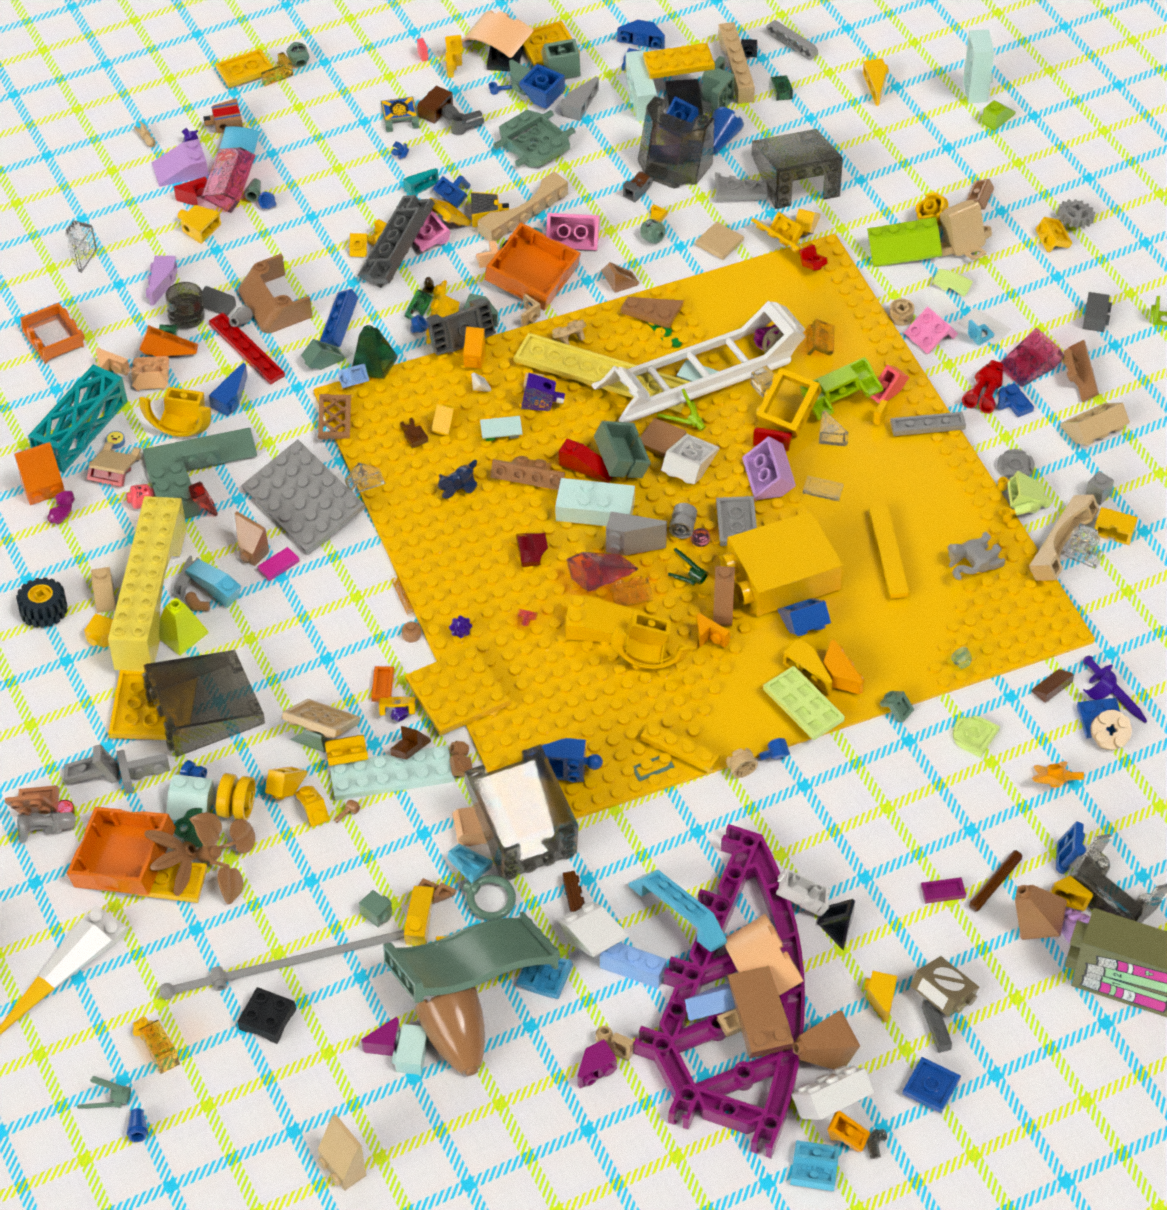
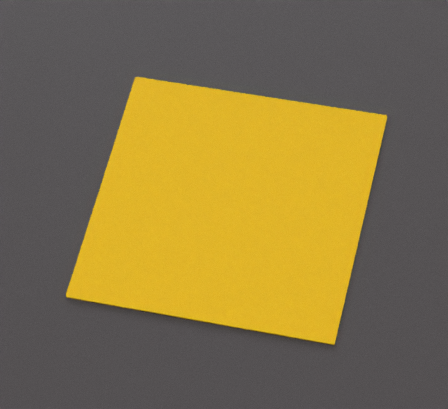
M831 234L799 244L804 248L813 244L816 247L817 254L827 257L828 264L822 266L817 271L802 266L800 254L792 251L791 247L489 336L485 339L486 354L482 369L464 367V348L441 355L431 353L368 372L369 381L342 388L341 382L337 381L313 390L318 404L320 394L351 395L350 439H335L403 586L436 662L475 645L510 699L511 705L466 724V727L516 837L523 838L729 768L726 764V759L728 756L731 758L733 756L732 752L740 748L742 750L749 748L753 753V757L758 758L760 757L759 753L768 750V743L773 739L784 738L788 747L811 740L812 738L763 690L764 684L789 669V667L783 664L784 651L798 638L808 642L815 649L822 663L824 662L830 641L834 639L838 645L842 646L846 657L852 660L855 670L864 678L863 692L861 694L832 688L831 693L828 695L816 687L845 716L842 723L823 735L891 713L892 711L889 707H882L880 705L884 695L889 691H904L910 703L914 705L1091 645L1095 642V637L1057 579L1035 580L1029 565L1039 550L1016 514L1012 515L1010 522L1003 521V516H1001L1002 509L1004 507L1011 508V506L998 489L995 481L963 431L954 430L893 436L890 424L891 418L950 413V411L837 235ZM627 297L683 300V307L670 326L672 335L664 337L666 332L664 327L661 326V328H657L654 332L646 321L622 314L621 307ZM770 301L787 307L805 328L803 334L806 337L791 355V362L780 368L813 381L865 357L870 363L877 379L887 365L897 367L910 378L902 390L888 400L887 414L880 426L873 422L874 411L879 403L871 397L867 398L861 390L830 403L834 413L820 420H817L811 411L799 436L792 435L790 449L786 451L796 486L781 497L761 500L754 499L757 528L808 511H812L843 564L841 590L816 597V599L826 602L831 623L825 625L826 628L821 630H808V633L802 636L789 633L778 610L757 617L750 603L741 604L735 588L738 581L734 577L732 626L720 625L730 631V642L724 648L708 639L702 647H699L696 615L701 613L713 621L716 566H721L720 556L727 553V546H720L716 498L753 496L742 457L756 447L753 446V432L756 427L781 431L759 422L756 415L758 405L762 404L765 399V391L771 387L772 378L776 372L778 373L780 368L690 400L694 401L698 415L706 426L703 431L687 423L657 416V414H665L687 419L691 414L687 402L681 413L665 409L629 422L635 424L639 433L638 437H641L652 420L656 418L687 431L686 434L720 448L701 479L695 484L685 483L683 479L671 477L666 472L661 471L664 457L647 450L646 453L651 464L643 478H628L625 475V477H613L609 483L635 486V503L632 515L667 521L666 548L626 556L606 553V526L556 521L555 505L558 490L491 478L493 459L512 462L515 457L526 456L530 460L542 459L546 463H551V470L565 472V478L603 482L560 466L559 450L568 438L584 444L602 457L594 439L595 432L601 421L619 422V418L625 408L633 400L631 397L602 388L594 389L591 393L581 389L577 382L568 384L556 379L554 375L547 376L544 374V378L556 382V392L565 393L563 404L552 402L550 411L522 409L525 392L523 390L525 374H542L529 368V366L514 362V356L528 333L561 342L559 338H553V329L561 326L562 328L567 327V323L574 320H584L587 325L582 329L585 339L579 341L576 333L569 334L568 341L571 346L638 366L740 329ZM771 321V322H770L768 325H766L765 327H771V326L774 325L775 323H774L773 321ZM755 333L734 341L748 360L765 355L764 351L759 349L754 343ZM678 338L682 342L681 347H672L671 340ZM727 344L695 355L703 366L717 371L741 364V361ZM685 358L657 368L656 371L677 377V373L685 361L689 359ZM476 373L484 377L491 387V391H473L471 374ZM784 379L767 414L792 423L804 400V397L801 395H791L794 382ZM752 380H753L758 386L760 385V388H761L762 392L756 387V385L752 382ZM797 385L796 392L801 393V385ZM324 402V407H327L331 402ZM339 402V403H338V404H340L342 407H345V406H346V402ZM438 404H447L461 408V412L449 436L431 431ZM336 406L329 409L333 414L340 410ZM326 412L324 413L326 420L331 417ZM344 412L338 416L343 421L345 420ZM520 416L523 435H519V438L509 439V436L496 437L493 441L482 439L480 420ZM410 418L414 419L415 427L420 425L428 436L427 443L415 448H411L404 437V431L400 428V422L402 421L405 425H410ZM334 419L328 424L334 428L340 423ZM342 426L337 431L345 432V427ZM476 459L477 465L473 469L474 479L477 482L476 489L472 493H466L465 490L460 489L452 497L443 498L442 493L444 490L438 488L439 474L447 476L456 471L459 466L468 465ZM679 503H688L697 510L693 534L685 539L677 538L669 532L674 506ZM888 505L909 589V597L890 599L869 514L870 506ZM984 532H987L991 539L987 543L989 546L986 550H991L994 544H998L1002 548L998 558L1005 559L1004 566L985 572H977L972 575L962 572L960 573L962 579L956 580L952 573L955 567L959 565L972 566L966 558H963L950 568L951 560L948 556L947 547L949 544H963L968 540L979 539ZM545 533L548 549L541 557V565L522 567L516 534ZM703 533L708 536L709 542L705 546H697L692 542V537L695 534ZM674 548L682 551L696 565L708 572V576L703 584L699 585L696 583L693 586L688 582L668 576V573H673L690 579L688 572L692 567L674 551ZM569 595L590 596L671 620L670 635L665 643L663 659L673 655L679 644L691 646V649L686 658L675 665L649 669L633 665L622 658L613 649L611 643L567 640L565 625ZM459 615L469 618L472 624L469 635H464L463 638L453 636L451 634L452 631L449 629L452 619L458 618ZM653 722L720 754V760L711 773H708L642 741L641 734L648 724ZM564 738L586 740V757L598 754L603 760L601 768L597 770H592L586 765L584 782L573 783L562 780L524 777L523 751ZM659 756L658 760H655L653 762L650 760L652 758ZM670 762L675 766L660 774L650 775L649 778L638 781L633 766L641 763V766L636 769L640 776H644L668 766Z

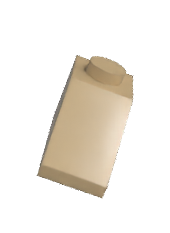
M110 567L91 569L97 613L115 611L114 585Z

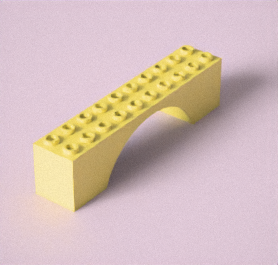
M144 496L108 637L114 670L153 672L160 644V607L164 578L171 557H180L187 530L182 498Z

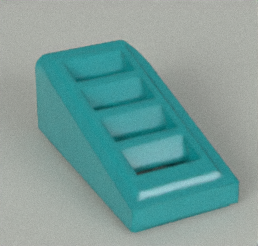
M430 169L404 178V190L409 195H417L435 185L439 181L438 169Z

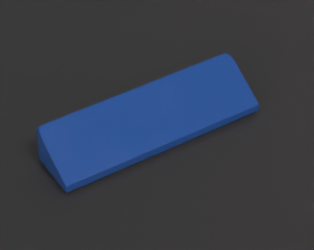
M352 289L337 293L320 339L321 342L337 347L341 346L358 300V296Z

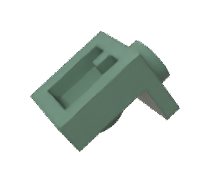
M889 691L880 702L882 707L890 708L898 722H904L914 711L904 691Z

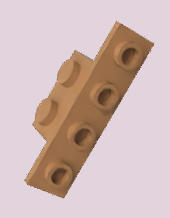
M1082 340L1063 351L1065 356L1063 362L1068 369V379L1078 386L1081 400L1085 402L1099 395L1086 342Z
M518 456L512 462L493 459L491 478L559 490L560 480L565 478V472L551 470V463H546L545 460H530L526 456Z

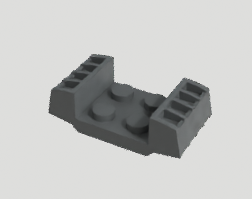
M483 298L469 301L470 308L445 317L434 314L426 318L433 352L436 355H441L464 348L466 327L484 328L485 339L496 334L489 300Z

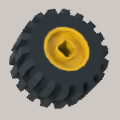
M43 577V579L35 578L33 581H27V584H23L21 586L22 589L18 590L16 599L20 617L27 625H33L35 628L38 626L45 628V626H53L54 623L58 624L60 619H64L68 606L65 591L60 582H55V579H48L47 577Z

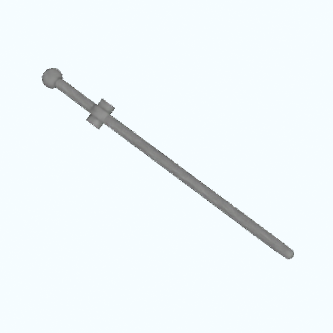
M405 930L230 972L223 971L221 966L213 967L210 970L211 975L209 977L176 985L170 983L162 984L159 987L161 997L163 999H170L175 993L208 985L214 986L216 991H222L227 988L226 983L229 980L403 939Z

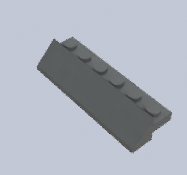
M416 195L403 196L357 276L380 288L385 283H390L397 269L401 266V262L408 253L410 246L416 239L418 232L423 227L427 216L431 213V209L435 204L432 199H418Z

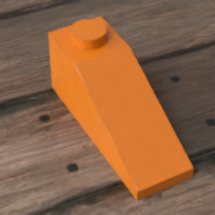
M148 325L139 350L149 356L191 355L197 353L198 344Z

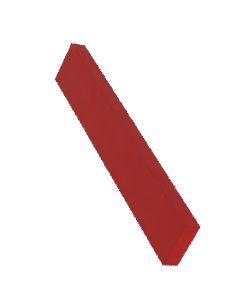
M223 312L209 320V325L270 385L285 377V372L238 326L233 327L230 325V318Z

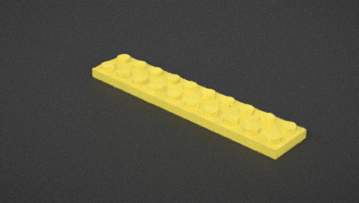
M531 333L527 334L514 356V362L589 385L602 380L613 366H621L626 369L637 366ZM648 372L636 376L648 391L650 397L663 392ZM658 372L671 389L690 382ZM621 381L602 387V389L634 398L629 393V388ZM686 402L668 409L681 413Z

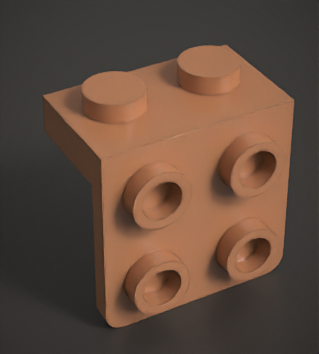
M54 785L19 789L17 797H6L5 803L20 815H31L32 813L50 814V811H58L59 787Z

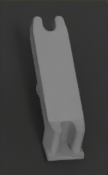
M191 555L187 558L174 585L172 596L180 599L184 598L189 582L192 580L185 573V570L198 560V557L194 561H192Z

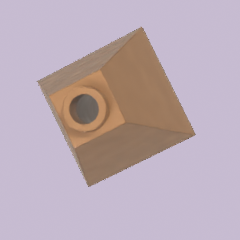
M1035 885L1018 886L1015 904L1021 939L1061 936L1067 905L1066 899Z
M841 1010L799 1035L792 1048L800 1060L834 1070L840 1066H847L859 1049L860 1044Z

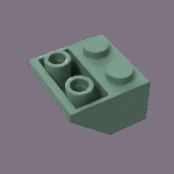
M576 39L543 45L541 55L546 68L565 75V79L581 76L580 55Z

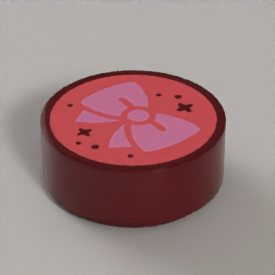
M61 800L58 803L57 812H72L75 814V808L71 801Z

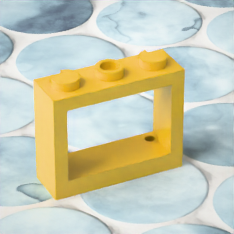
M780 368L778 373L776 372L772 378L771 387L765 391L763 403L759 404L756 409L759 422L784 432H791L793 436L798 437L822 391L820 383ZM784 379L809 388L792 423L767 414Z

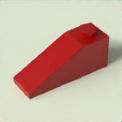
M568 438L565 440L559 450L560 466L606 483L611 481L613 477L609 476L602 457L582 443Z

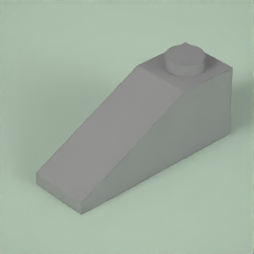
M594 77L566 95L565 99L561 100L560 109H562L563 117L578 121L582 119L599 91V77Z

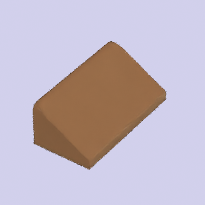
M990 179L974 181L966 201L973 200L978 202L981 210H984L994 190Z

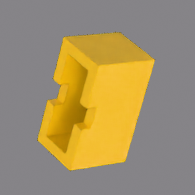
M1101 507L1093 535L1105 539L1112 537L1115 538V542L1130 546L1138 517Z

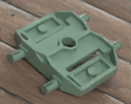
M525 110L499 126L501 139L493 143V146L496 150L503 146L509 152L517 154L519 157L518 160H515L517 167L523 164L528 167L543 166L570 149L568 137L575 134L576 131L573 127L562 131L548 120L554 116L551 110L544 114ZM531 127V129L526 133L520 134Z

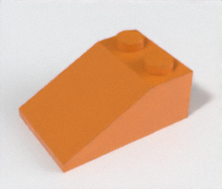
M50 442L14 454L23 490L30 505L54 498L58 493L65 491Z

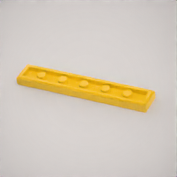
M888 505L870 506L869 514L890 599L909 597V589Z

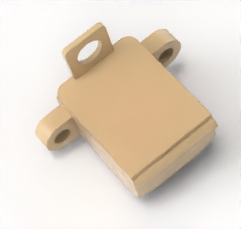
M973 200L963 201L946 208L940 213L944 235L943 243H941L942 256L949 254L961 256L964 254L971 260H976L987 255V252L981 247L985 245V239L992 236V229L990 226H983L981 206L978 202ZM973 252H980L978 255H971Z

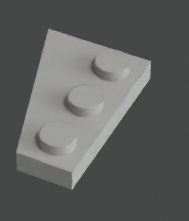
M715 172L716 201L767 200L766 182L751 179L739 180L736 179V176L729 175V177L721 176V173Z

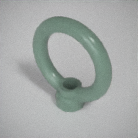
M486 875L478 878L473 883L466 880L463 886V891L467 893V904L470 910L479 918L485 920L501 919L507 916L514 908L516 902L515 890L512 884L503 877ZM495 883L506 890L508 901L501 910L487 912L477 906L475 895L479 892L482 885Z

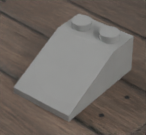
M611 511L606 526V553L626 556L666 548L667 521Z

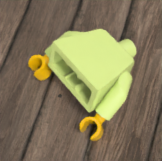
M1017 471L1010 479L1003 476L998 479V489L1000 491L1008 489L1010 506L1014 508L1004 507L1002 509L1001 516H1003L1004 522H1010L1014 514L1018 516L1029 512L1037 513L1042 506L1049 508L1052 503V498L1045 496L1043 484L1020 471Z

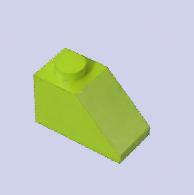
M993 100L983 109L982 124L995 131L1013 117L1016 112L1004 104Z

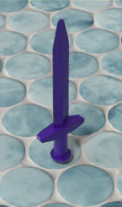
M1090 655L1084 657V665H1088L1095 673L1089 679V683L1101 680L1106 671L1105 667L1101 669ZM1111 664L1107 667L1111 670L1113 668V665ZM1116 684L1112 693L1135 717L1146 723L1147 719L1141 709Z

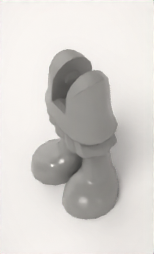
M57 811L47 817L25 814L17 815L19 842H26L29 832L33 830L44 829L45 835L71 831L75 827L76 817L72 812L60 813Z

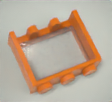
M59 302L20 317L22 332L45 364L51 358L81 346L82 348L84 347L83 340L85 336L81 329L78 330L75 320L73 318L70 319L67 309L62 308Z

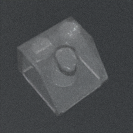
M73 220L70 226L66 228L65 235L67 236L68 248L70 249L78 272L82 273L97 251L92 225Z

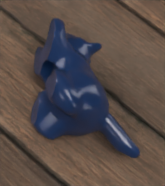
M476 459L468 465L459 466L456 471L447 476L439 474L438 488L444 490L442 493L443 498L452 497L460 489L465 490L466 493H472L476 489L477 482L473 474V469L477 465Z

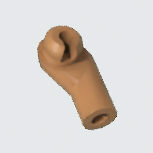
M189 592L185 595V602L192 610L210 611V602L200 601L196 593Z

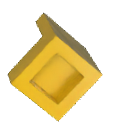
M380 219L374 222L375 233L367 238L368 244L374 247L387 223Z

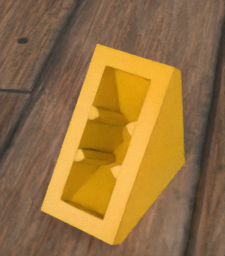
M438 404L431 431L449 436L461 412V408L447 404Z
M1071 876L1054 882L1049 891L1066 899V907L1081 911L1086 910L1093 897L1092 892Z

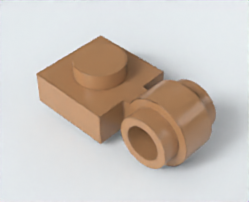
M463 741L452 742L450 753L453 755L449 759L452 775L471 778L474 774L471 757H466L469 753V745Z

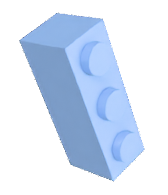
M620 942L601 952L600 968L659 989L664 978L667 959Z

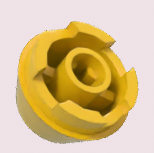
M936 192L928 193L925 195V199L920 203L918 201L916 204L917 218L921 220L936 217L939 227L941 226L940 213L949 208L948 200Z

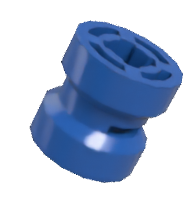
M187 760L181 767L179 775L206 778L207 769L203 766H196V763Z

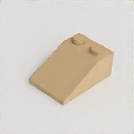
M334 1114L317 1149L319 1155L317 1161L323 1170L328 1169L331 1173L330 1177L336 1186L340 1185L345 1191L366 1176L362 1145L340 1118Z

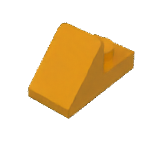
M701 613L696 615L699 647H702L708 639H711L715 644L725 648L730 642V631Z
M841 1111L834 1113L827 1129L832 1141H842L857 1152L863 1151L871 1133Z

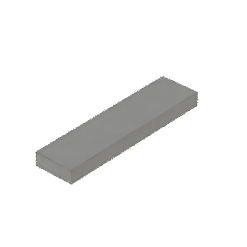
M963 412L890 419L893 436L966 429Z

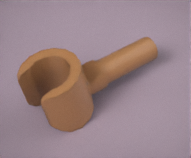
M348 800L345 809L334 821L338 823L349 812L357 814L360 810L359 803L354 800Z

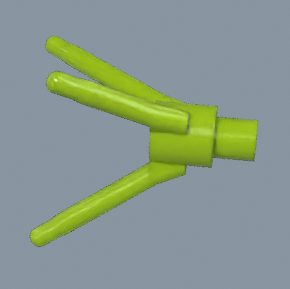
M684 388L682 393L691 411L687 419L657 414L658 417L693 425L700 431L706 428L702 418L698 415L694 401H690Z

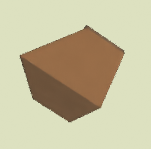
M609 262L601 269L602 274L615 293L639 284L632 271Z

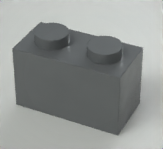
M1094 292L1088 293L1082 329L1104 332L1105 325L1109 326L1110 315H1107V313H1111L1112 302H1109L1110 295Z

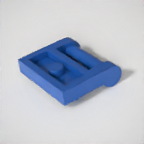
M1076 821L1057 841L1056 870L1061 874H1065L1076 858L1086 852V847L1083 845L1085 839L1083 823Z

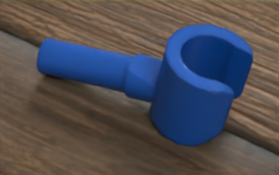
M496 82L488 84L493 95L498 94L501 90L512 89V85L498 86Z

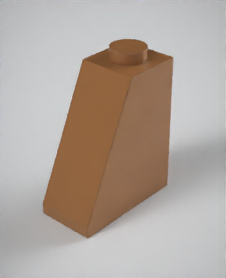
M716 566L713 621L719 625L732 626L735 567Z

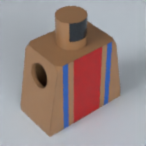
M237 98L213 105L211 107L212 115L203 116L205 126L215 125L218 134L224 133L225 127H243Z

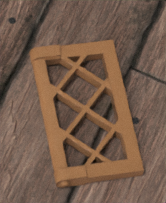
M320 394L318 439H350L351 395ZM324 402H331L327 407H324ZM339 402H346V406H345V407H342V406H341L340 404H338V403H339ZM333 406H336L340 409L335 414L329 411V409H331ZM325 412L331 416L326 421L323 420ZM343 412L345 413L344 421L338 417ZM335 419L340 424L333 428L328 423ZM326 426L330 431L323 432V427ZM342 426L345 427V432L337 431Z

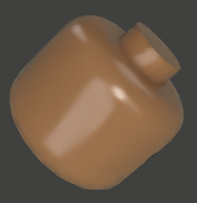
M416 622L405 623L402 627L403 639L409 643L417 642L421 638L420 625Z

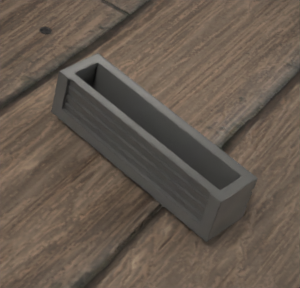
M923 1000L922 1010L938 1053L951 1050L952 1041L940 1010L928 1000Z

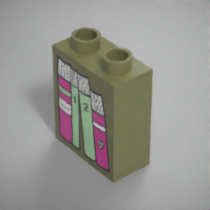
M1093 908L1089 923L1077 920L1064 966L1075 970L1071 986L1167 1017V931Z

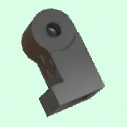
M639 171L630 182L626 181L623 184V197L636 203L651 187L653 177Z

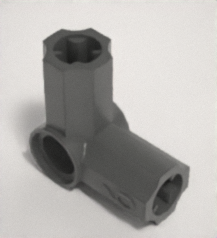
M451 104L445 105L441 110L443 117L451 126V132L455 135H462L466 132V129L484 124V118L480 110L463 114L459 113L456 107Z

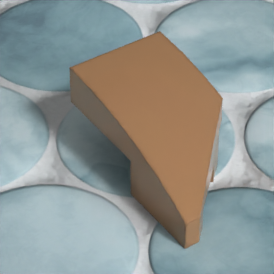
M423 878L418 885L434 887L433 904L456 894V889L442 882L440 885H437Z

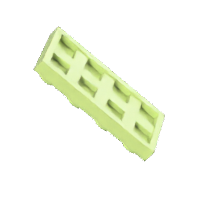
M792 666L763 685V690L813 740H816L844 721L845 716L795 666Z

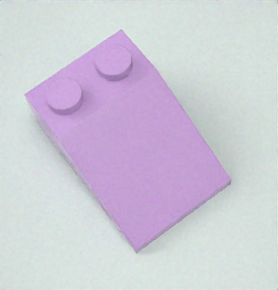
M199 139L183 142L152 162L159 187L209 176L207 162Z

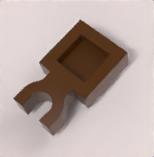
M413 418L409 419L410 425H405L403 421L400 422V428L404 431V437L411 448L428 442V436L420 425L415 427Z

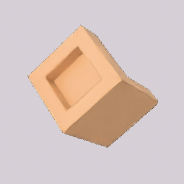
M496 240L489 241V252L476 254L479 268L486 267L498 252Z

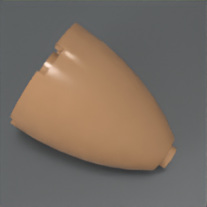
M476 987L455 993L437 995L431 998L429 1002L427 999H424L423 1002L417 1004L415 1011L420 1024L442 1058L461 1074L471 1076L478 1073L484 1056L485 1026Z

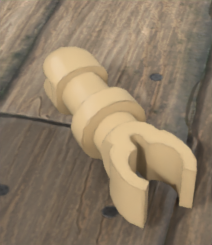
M139 121L141 129L134 126V129L141 134V138L145 140L149 147H154L156 145L154 138L151 137V133L147 130L146 125Z

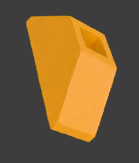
M834 639L831 640L823 665L832 679V688L861 694L864 684L863 676L855 670L852 660L846 657L842 646L838 645Z

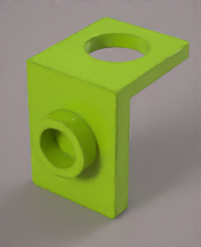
M1157 296L1155 305H1151L1150 315H1153V325L1167 326V322L1161 320L1162 316H1167V311H1159L1160 296Z

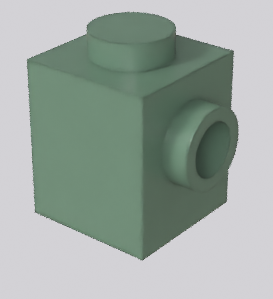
M372 890L359 902L360 914L379 928L383 923L390 920L392 916V903L386 896H381Z

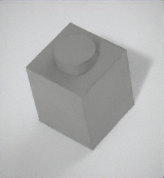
M1098 471L1088 481L1085 495L1093 494L1097 504L1101 505L1111 495L1114 480Z

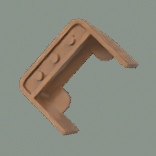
M282 254L255 263L238 288L240 298L245 306L251 309L252 317L264 333H273L313 318L309 296L293 302L287 295L273 297L265 284L285 276Z

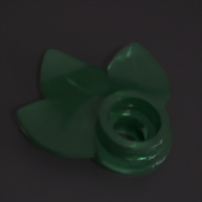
M202 808L188 810L184 818L178 819L174 824L176 827L174 833L178 837L184 838V841L191 842L196 848L202 847L203 844L199 840L190 818L202 813ZM187 825V830L181 831V827Z

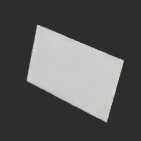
M973 308L958 322L967 329L969 320H973L978 326L985 324L994 333V337L988 340L993 345L1011 331L1010 328L977 308ZM982 331V337H986L988 333Z

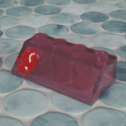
M241 147L219 149L201 198L232 213L240 202L256 155Z

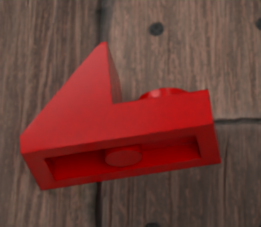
M205 176L173 186L176 201L190 205H198L197 197L210 193L208 180Z

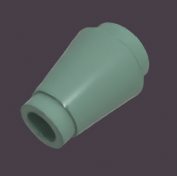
M257 178L252 179L244 191L246 199L251 202L257 201L261 194V181Z

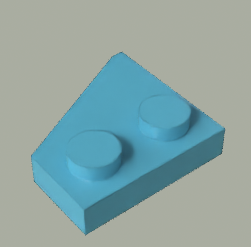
M461 844L452 848L447 856V859L471 883L490 870L493 865L492 860Z

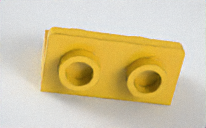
M1043 217L1035 229L1047 252H1051L1055 246L1070 248L1073 244L1059 219Z
M364 735L325 741L329 766L368 760Z

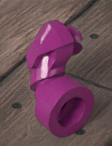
M63 491L55 496L58 506L49 510L47 519L50 523L59 525L72 512V503L75 500L72 491Z

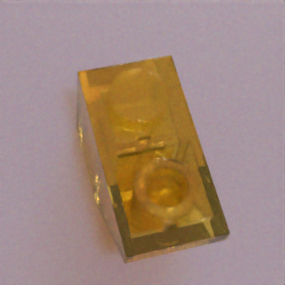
M159 1020L139 1029L149 1054L160 1074L180 1065L177 1051Z

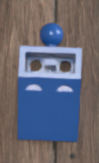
M564 738L523 751L524 777L562 780L573 783L584 782L586 765L592 770H597L603 764V760L598 754L586 757V740Z

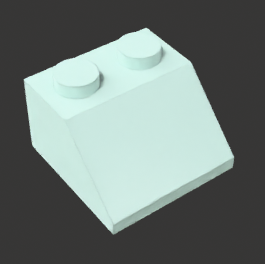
M173 774L168 790L166 813L169 814L173 822L192 824L190 821L191 817L200 813H210L215 795L213 779Z

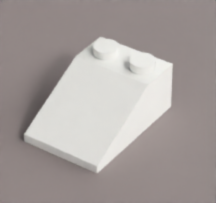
M686 434L666 451L661 471L666 472L671 477L683 479L685 483L695 484L701 479L720 447Z
M595 902L585 903L581 909L576 912H569L563 919L559 920L567 943L592 957L629 937L627 932L604 907Z

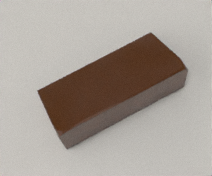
M1058 669L1031 691L1046 703L1073 682L1074 674Z

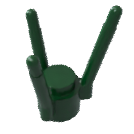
M674 548V551L692 567L688 572L690 579L673 573H668V576L688 582L693 586L696 583L699 585L703 584L708 576V572L696 565L682 551Z

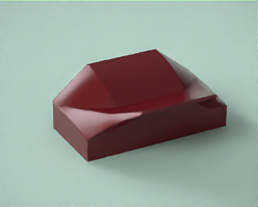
M535 532L516 534L521 566L541 565V557L548 549L546 534Z

